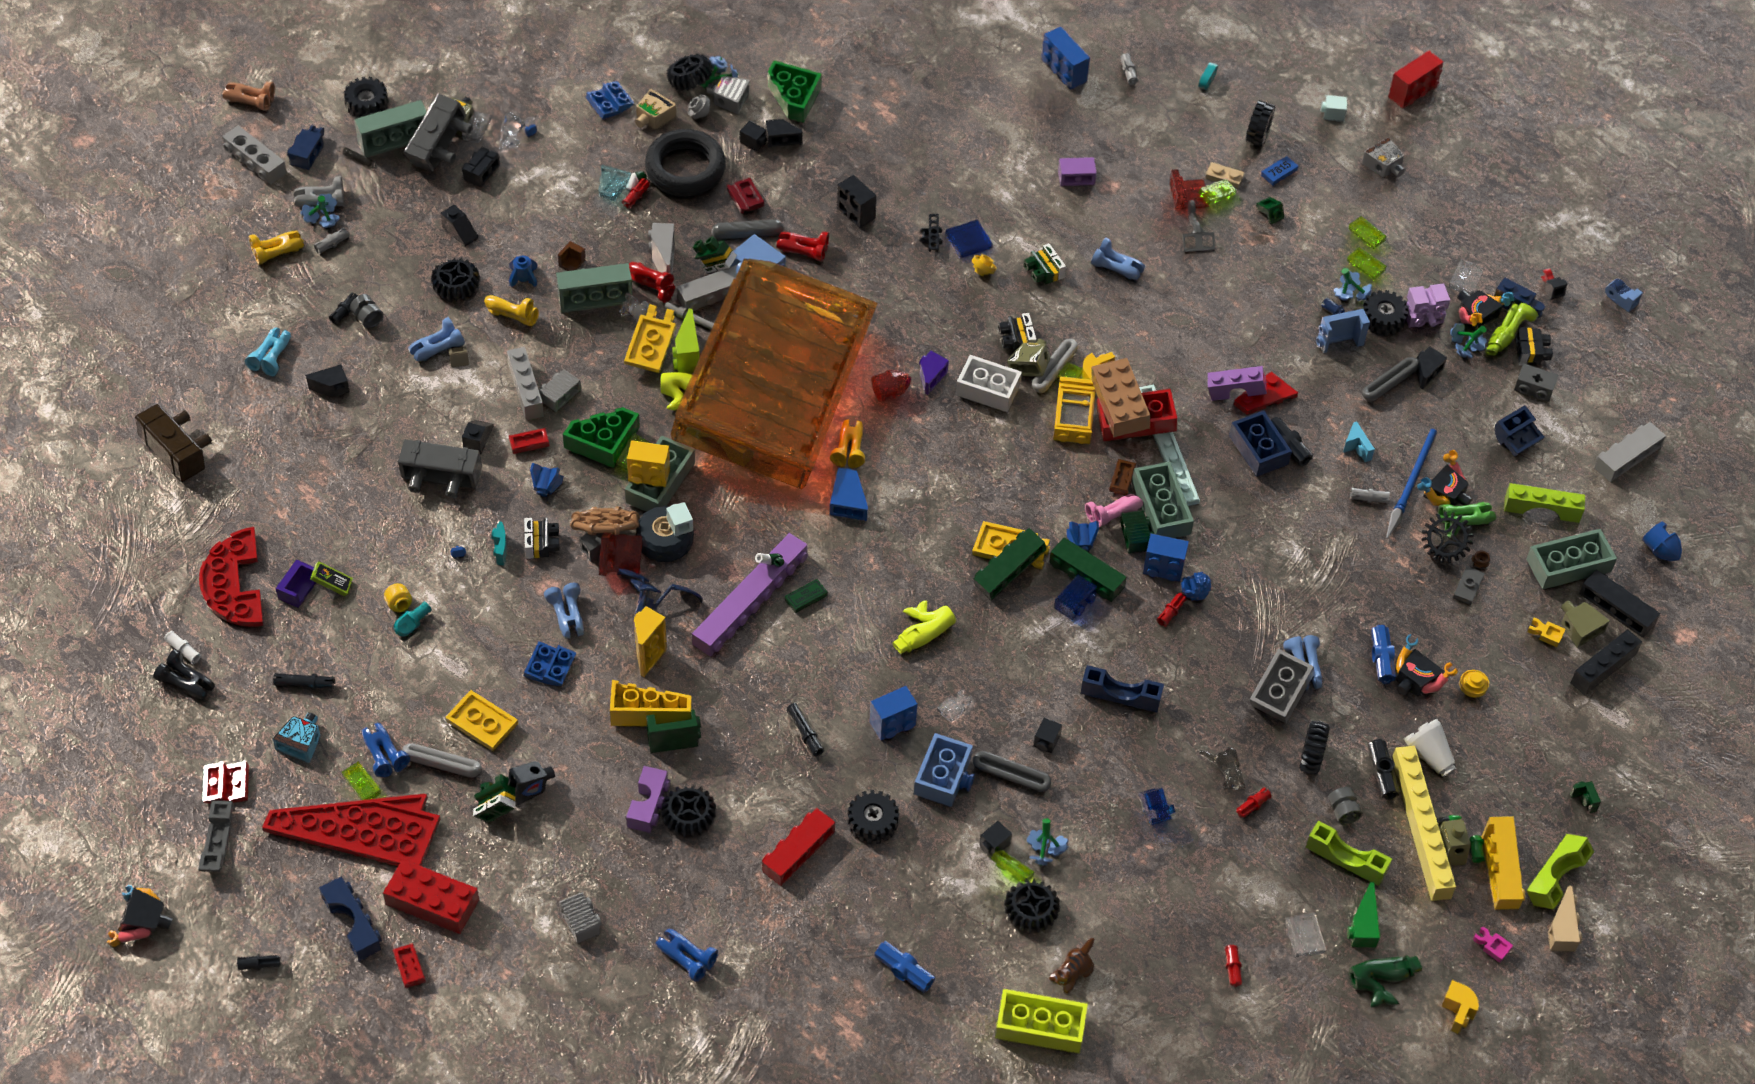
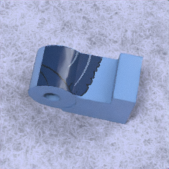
M1615 279L1605 288L1606 295L1628 312L1639 304L1643 294L1639 289L1634 291L1620 279Z

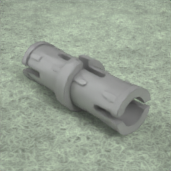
M1124 53L1120 56L1123 65L1122 70L1126 74L1129 85H1134L1138 82L1135 72L1136 66L1132 63L1131 55Z
M343 227L333 234L326 235V238L313 244V247L320 255L332 247L335 248L337 244L349 238L350 235Z
M1351 488V500H1364L1367 503L1372 501L1389 503V491H1376L1373 488H1368V490Z

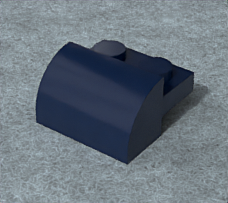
M1526 405L1497 421L1494 428L1499 444H1505L1514 457L1545 438L1534 424L1536 418Z

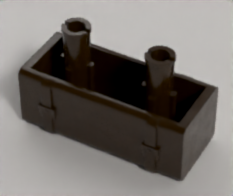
M155 404L135 416L138 436L181 482L205 469L202 448L212 444V439L209 434L205 433L193 440L180 427L186 422L191 421L187 411L184 410L171 417L159 404Z

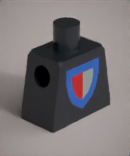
M534 761L509 769V785L515 788V806L545 792L547 780L555 777V772L551 766L543 769L538 761Z

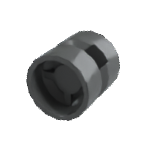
M368 294L359 295L351 302L350 310L365 328H373L382 321L383 312Z
M1341 787L1329 794L1328 799L1339 824H1351L1362 817L1363 813L1359 804L1356 803L1357 799L1351 787Z

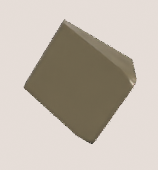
M462 346L448 349L451 367L469 365L467 347Z

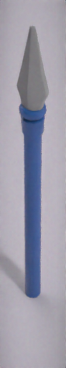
M1430 429L1401 498L1394 507V511L1391 512L1386 535L1387 539L1401 522L1407 500L1437 434L1435 429Z

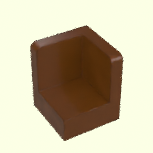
M571 241L558 254L559 267L567 271L577 270L586 261L585 248Z

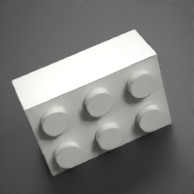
M970 355L957 380L956 395L1008 412L1020 387L1022 372Z

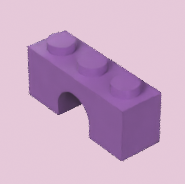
M1263 366L1208 373V390L1211 400L1230 399V391L1236 388L1246 390L1248 396L1267 394Z
M647 766L643 767L638 781V789L640 794L649 796V799L642 802L632 800L626 816L627 828L651 833L652 827L657 825L659 814L657 813L659 808L662 809L661 806L665 798L663 797L664 792H668L670 787L667 771Z

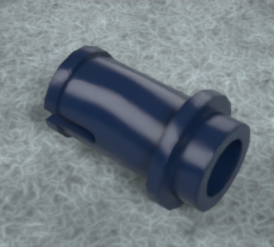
M1328 297L1321 304L1322 308L1333 315L1345 312L1342 305H1337Z

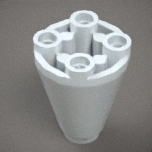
M1438 719L1423 724L1418 728L1419 731L1417 733H1412L1404 738L1407 746H1415L1418 756L1434 771L1441 774L1442 777L1456 769L1443 727Z

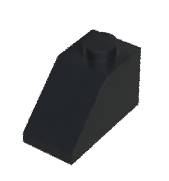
M784 119L765 120L768 147L803 144L802 129Z
M455 204L440 213L442 228L464 247L479 238L466 214Z
M1431 346L1425 351L1422 350L1417 356L1419 361L1417 376L1421 389H1424L1444 369L1447 361L1445 355Z
M341 364L305 375L309 390L329 397L340 396L350 392L348 380Z
M480 420L468 422L462 435L463 447L479 450L481 455L494 424Z

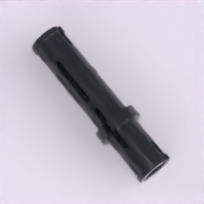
M274 673L276 678H273L274 686L310 687L312 690L317 688L334 689L335 687L333 685L335 684L334 676Z
M790 704L786 711L801 733L802 741L808 745L813 756L821 755L824 752V748L817 739L816 731L811 729L798 704Z

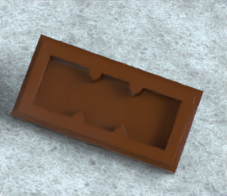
M1118 459L1109 492L1128 495L1136 463Z

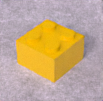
M631 440L627 456L628 482L666 487L670 472L669 446Z

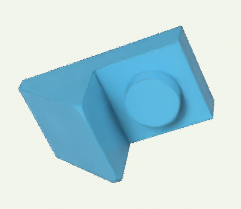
M1354 422L1343 452L1356 449L1357 454L1363 458L1364 462L1372 460L1375 449L1358 422Z

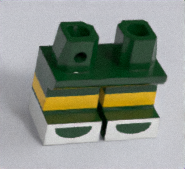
M714 236L709 237L705 243L702 240H698L692 247L697 253L694 259H700L703 262L704 267L702 269L706 274L730 268L737 257L736 253L724 240L718 242Z
M1049 243L1044 245L1043 249L1038 252L1031 251L1030 257L1023 260V267L1026 271L1035 270L1031 274L1035 283L1043 281L1046 285L1065 278L1066 266Z
M502 774L495 777L494 784L490 782L481 784V791L474 795L479 803L478 807L473 810V816L486 823H490L501 817V815L503 816L515 809V788L509 785V778Z

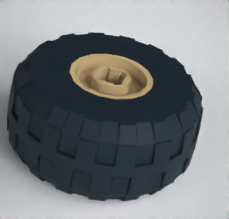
M668 506L655 507L644 513L638 521V528H636V539L640 551L649 559L658 562H671L682 558L690 551L694 540V529L691 532L675 537L667 521L666 508Z

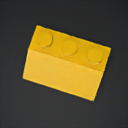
M647 606L634 617L636 654L642 677L646 676L667 651L665 617Z

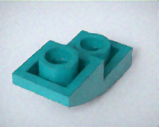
M498 521L497 527L493 528L491 539L494 540L495 546L493 556H496L497 565L504 566L507 556L506 535L503 523Z

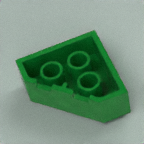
M774 60L768 70V87L788 119L802 123L805 122L822 88V73Z
M621 407L615 409V412L608 414L603 412L592 415L589 419L582 421L579 419L573 420L563 433L564 448L614 468L640 428L639 413Z

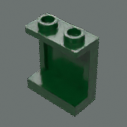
M695 709L691 710V720L657 725L654 714L646 715L650 754L698 747V739H701L700 716H696Z

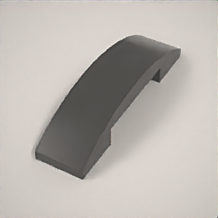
M232 801L211 802L208 817L209 827L204 852H201L198 871L220 872L223 866L231 829Z

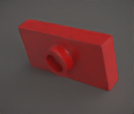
M545 428L508 436L513 454L550 446Z
M411 943L393 949L405 989L426 982L414 944Z

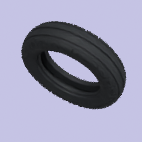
M677 129L662 134L652 142L645 157V168L651 182L661 191L679 197L697 196L711 190L721 180L726 165L725 155L720 144L710 135L694 129ZM693 149L706 155L710 163L707 169L700 174L680 177L664 170L661 161L672 151Z

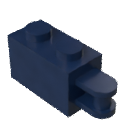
M311 125L309 130H301L299 135L295 137L292 147H289L287 151L290 165L310 170L324 147L322 137L324 136L325 129L323 127L316 128L315 125Z
M1507 278L1501 281L1496 288L1494 296H1502L1506 292H1512L1514 296V301H1510L1509 306L1503 305V308L1509 310L1514 303L1517 305L1525 303L1537 311V318L1542 317L1545 305L1535 299L1537 293Z

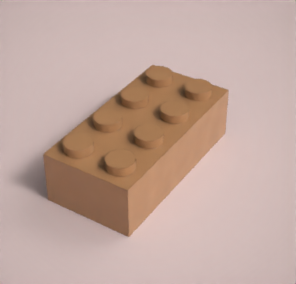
M1124 358L1092 366L1091 380L1113 437L1149 429L1150 413L1128 359Z

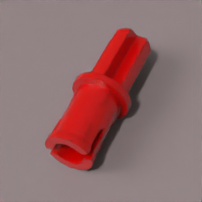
M645 178L641 179L634 188L630 189V193L622 201V204L626 208L631 209L635 202L642 198V194L647 190L650 182Z
M1178 593L1169 604L1165 605L1164 611L1156 619L1159 625L1167 627L1171 619L1178 615V610L1186 601V597L1182 593Z
M1262 788L1255 795L1249 796L1247 801L1236 809L1240 818L1246 817L1254 810H1259L1263 803L1271 799V792L1269 790L1266 791V788Z
M1228 945L1225 947L1227 960L1225 968L1228 970L1229 983L1232 987L1241 986L1242 977L1240 969L1242 968V963L1239 962L1238 946Z

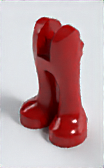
M792 232L780 233L776 244L777 249L787 253L792 252L814 258L816 261H824L825 252H827L829 244V232H822L818 238H809Z
M641 262L629 263L632 281L656 289L659 301L663 303L670 301L675 291V285L672 284L674 281L672 274L650 269Z

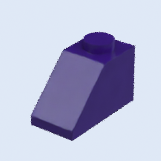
M931 350L919 362L920 377L926 395L947 374L949 360Z

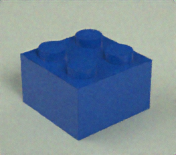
M1151 534L1143 574L1180 582L1189 541Z
M907 686L871 701L870 724L880 740L892 738L897 733L904 730L908 731L916 725L918 704Z

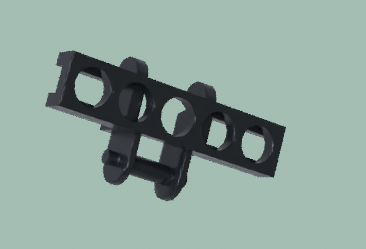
M929 214V228H921L919 230L920 234H922L919 241L921 243H928L929 252L931 250L938 252L939 245L942 244V239L939 238V233H942V228L939 227V214Z

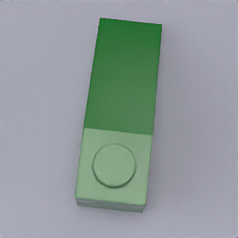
M1370 882L1351 926L1347 928V938L1351 939V947L1376 948L1378 945L1380 933L1374 882Z

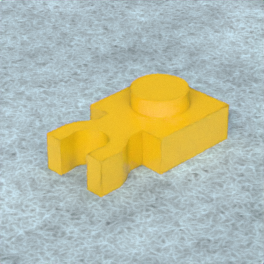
M1533 618L1527 632L1533 635H1540L1539 640L1558 647L1566 629L1548 621L1545 625L1539 619Z

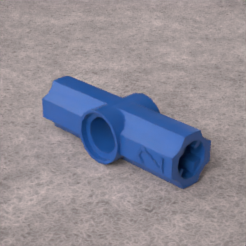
M1377 625L1371 629L1373 642L1372 661L1376 663L1378 681L1387 684L1395 681L1396 678L1394 667L1395 649L1391 645L1389 628L1385 625Z
M887 941L882 942L878 946L874 957L891 968L895 977L901 981L907 980L923 993L931 988L935 977L919 966L917 960L911 954H903Z

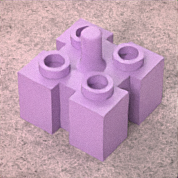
M1444 283L1430 285L1426 289L1423 286L1409 288L1406 305L1409 306L1406 320L1408 326L1421 327L1426 322H1429L1430 326L1434 327L1437 324L1444 323L1445 310L1448 309L1450 303Z

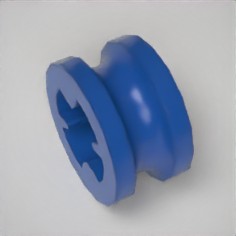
M965 771L959 788H966L967 791H970L975 774L969 775Z

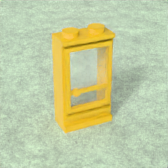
M1060 377L1053 440L1090 444L1096 392L1092 380Z

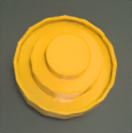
M984 254L981 256L974 255L971 260L974 264V271L981 276H984V274H994L997 269L993 264L994 260Z
M1467 670L1462 674L1459 686L1464 694L1476 698L1483 696L1487 692L1489 680L1479 670Z

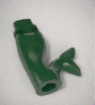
M1406 955L1404 958L1373 959L1350 967L1349 979L1355 990H1366L1374 994L1370 1007H1378L1382 1003L1398 1005V1000L1373 978L1387 982H1400L1413 977L1417 972H1421L1422 966L1417 956L1409 957Z

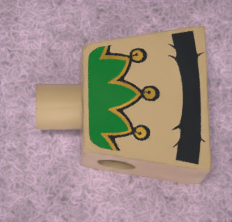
M650 89L636 107L637 119L635 123L639 128H643L647 124L653 129H657L676 117V104Z

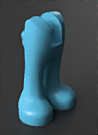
M280 328L270 330L260 347L246 357V366L253 371H258L262 367L263 372L267 375L275 376L279 370L276 359L288 345L291 333L284 330L279 337Z

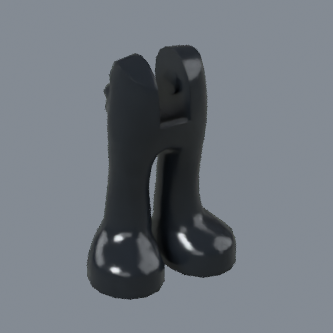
M177 649L170 652L166 665L164 663L158 665L153 674V678L156 681L171 683L201 700L205 699L207 694L198 685L208 691H212L215 687V683L207 676L183 663V655ZM172 671H175L190 680H185Z

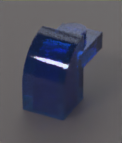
M1156 787L1138 793L1142 809L1151 825L1171 820L1170 814L1176 811L1174 804H1167L1163 788Z

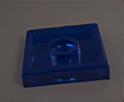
M978 219L946 229L945 231L946 236L960 258L991 249L993 246Z

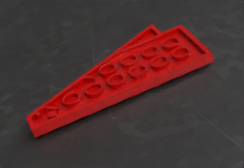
M415 794L269 810L262 829L263 832L399 866L402 859L422 866L441 819L440 815L423 811L428 799L427 794Z

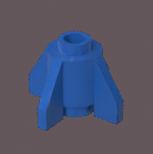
M518 256L509 263L510 269L513 270L509 279L510 287L516 285L518 281H528L534 287L537 286V280L533 274V271L538 268L536 261L527 256Z
M536 463L531 465L530 472L534 486L533 490L536 491L537 495L546 497L547 494H552L562 484L564 476L559 474L560 468L551 469Z
M1095 521L1089 524L1069 522V529H1066L1067 538L1089 552V549L1093 548V543L1099 531V522Z

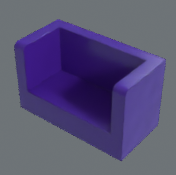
M296 559L276 587L278 599L299 608L316 584V582L310 580L314 567Z

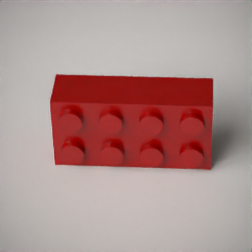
M1171 389L1142 392L1150 413V428L1113 437L1098 398L1097 414L1103 441L1176 432L1177 414Z
M404 859L400 862L383 891L385 905L458 934H461L479 902L478 888Z

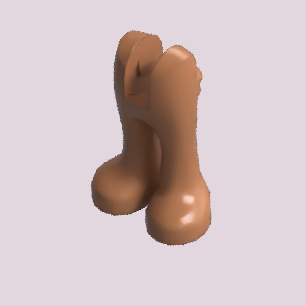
M266 82L263 88H254L240 83H228L222 97L231 103H245L267 111L270 108V102L274 100L275 84L273 82Z

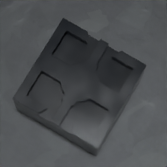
M855 175L837 184V209L842 214L847 213L848 219L853 218L852 222L859 229L876 219L877 195Z

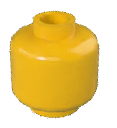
M392 584L384 592V600L390 610L394 612H403L412 604V596L403 584Z

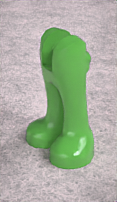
M1479 502L1465 506L1442 504L1438 507V513L1441 518H1444V512H1447L1449 518H1451V513L1454 512V519H1457L1459 515H1467L1462 516L1460 521L1462 523L1464 520H1468L1467 525H1482L1496 520V514L1494 511H1490L1492 506L1488 502ZM1446 522L1445 530L1449 529L1453 523ZM1459 526L1457 527L1454 536L1458 534L1460 530Z

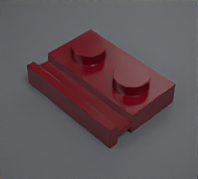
M751 178L735 182L731 186L727 185V191L741 214L746 210L749 212L764 207V200Z

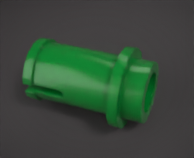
M1479 835L1471 836L1469 840L1472 862L1481 863L1485 861L1484 840Z

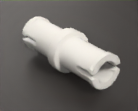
M170 631L165 635L164 640L173 648L179 650L192 664L200 660L201 654L194 650L187 640L181 639L174 631Z

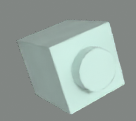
M1326 95L1325 102L1321 104V112H1324V119L1344 121L1347 111V97Z
M685 502L673 504L666 508L667 521L675 537L693 531V519Z

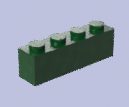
M1030 528L1026 531H1021L1014 542L1007 544L1003 548L1002 553L994 556L984 569H980L973 578L975 586L992 601L1046 551L1045 541Z
M1065 537L1050 552L1049 563L1054 568L1065 572L1070 578L1076 579L1086 588L1095 591L1103 599L1113 602L1125 588L1127 576Z

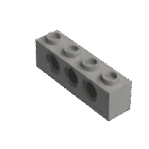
M239 125L222 136L225 151L233 154L239 162L247 165L249 170L256 172L262 180L272 184L287 174L285 161Z

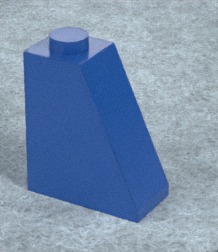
M838 468L830 501L829 515L867 521L868 505L856 470Z

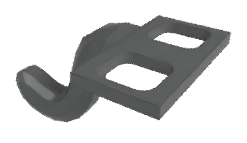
M1189 200L1187 206L1188 219L1193 227V232L1182 234L1184 252L1215 250L1214 232H1205L1196 218V203L1194 200ZM1203 236H1212V247L1203 246ZM1186 237L1195 238V248H1186Z

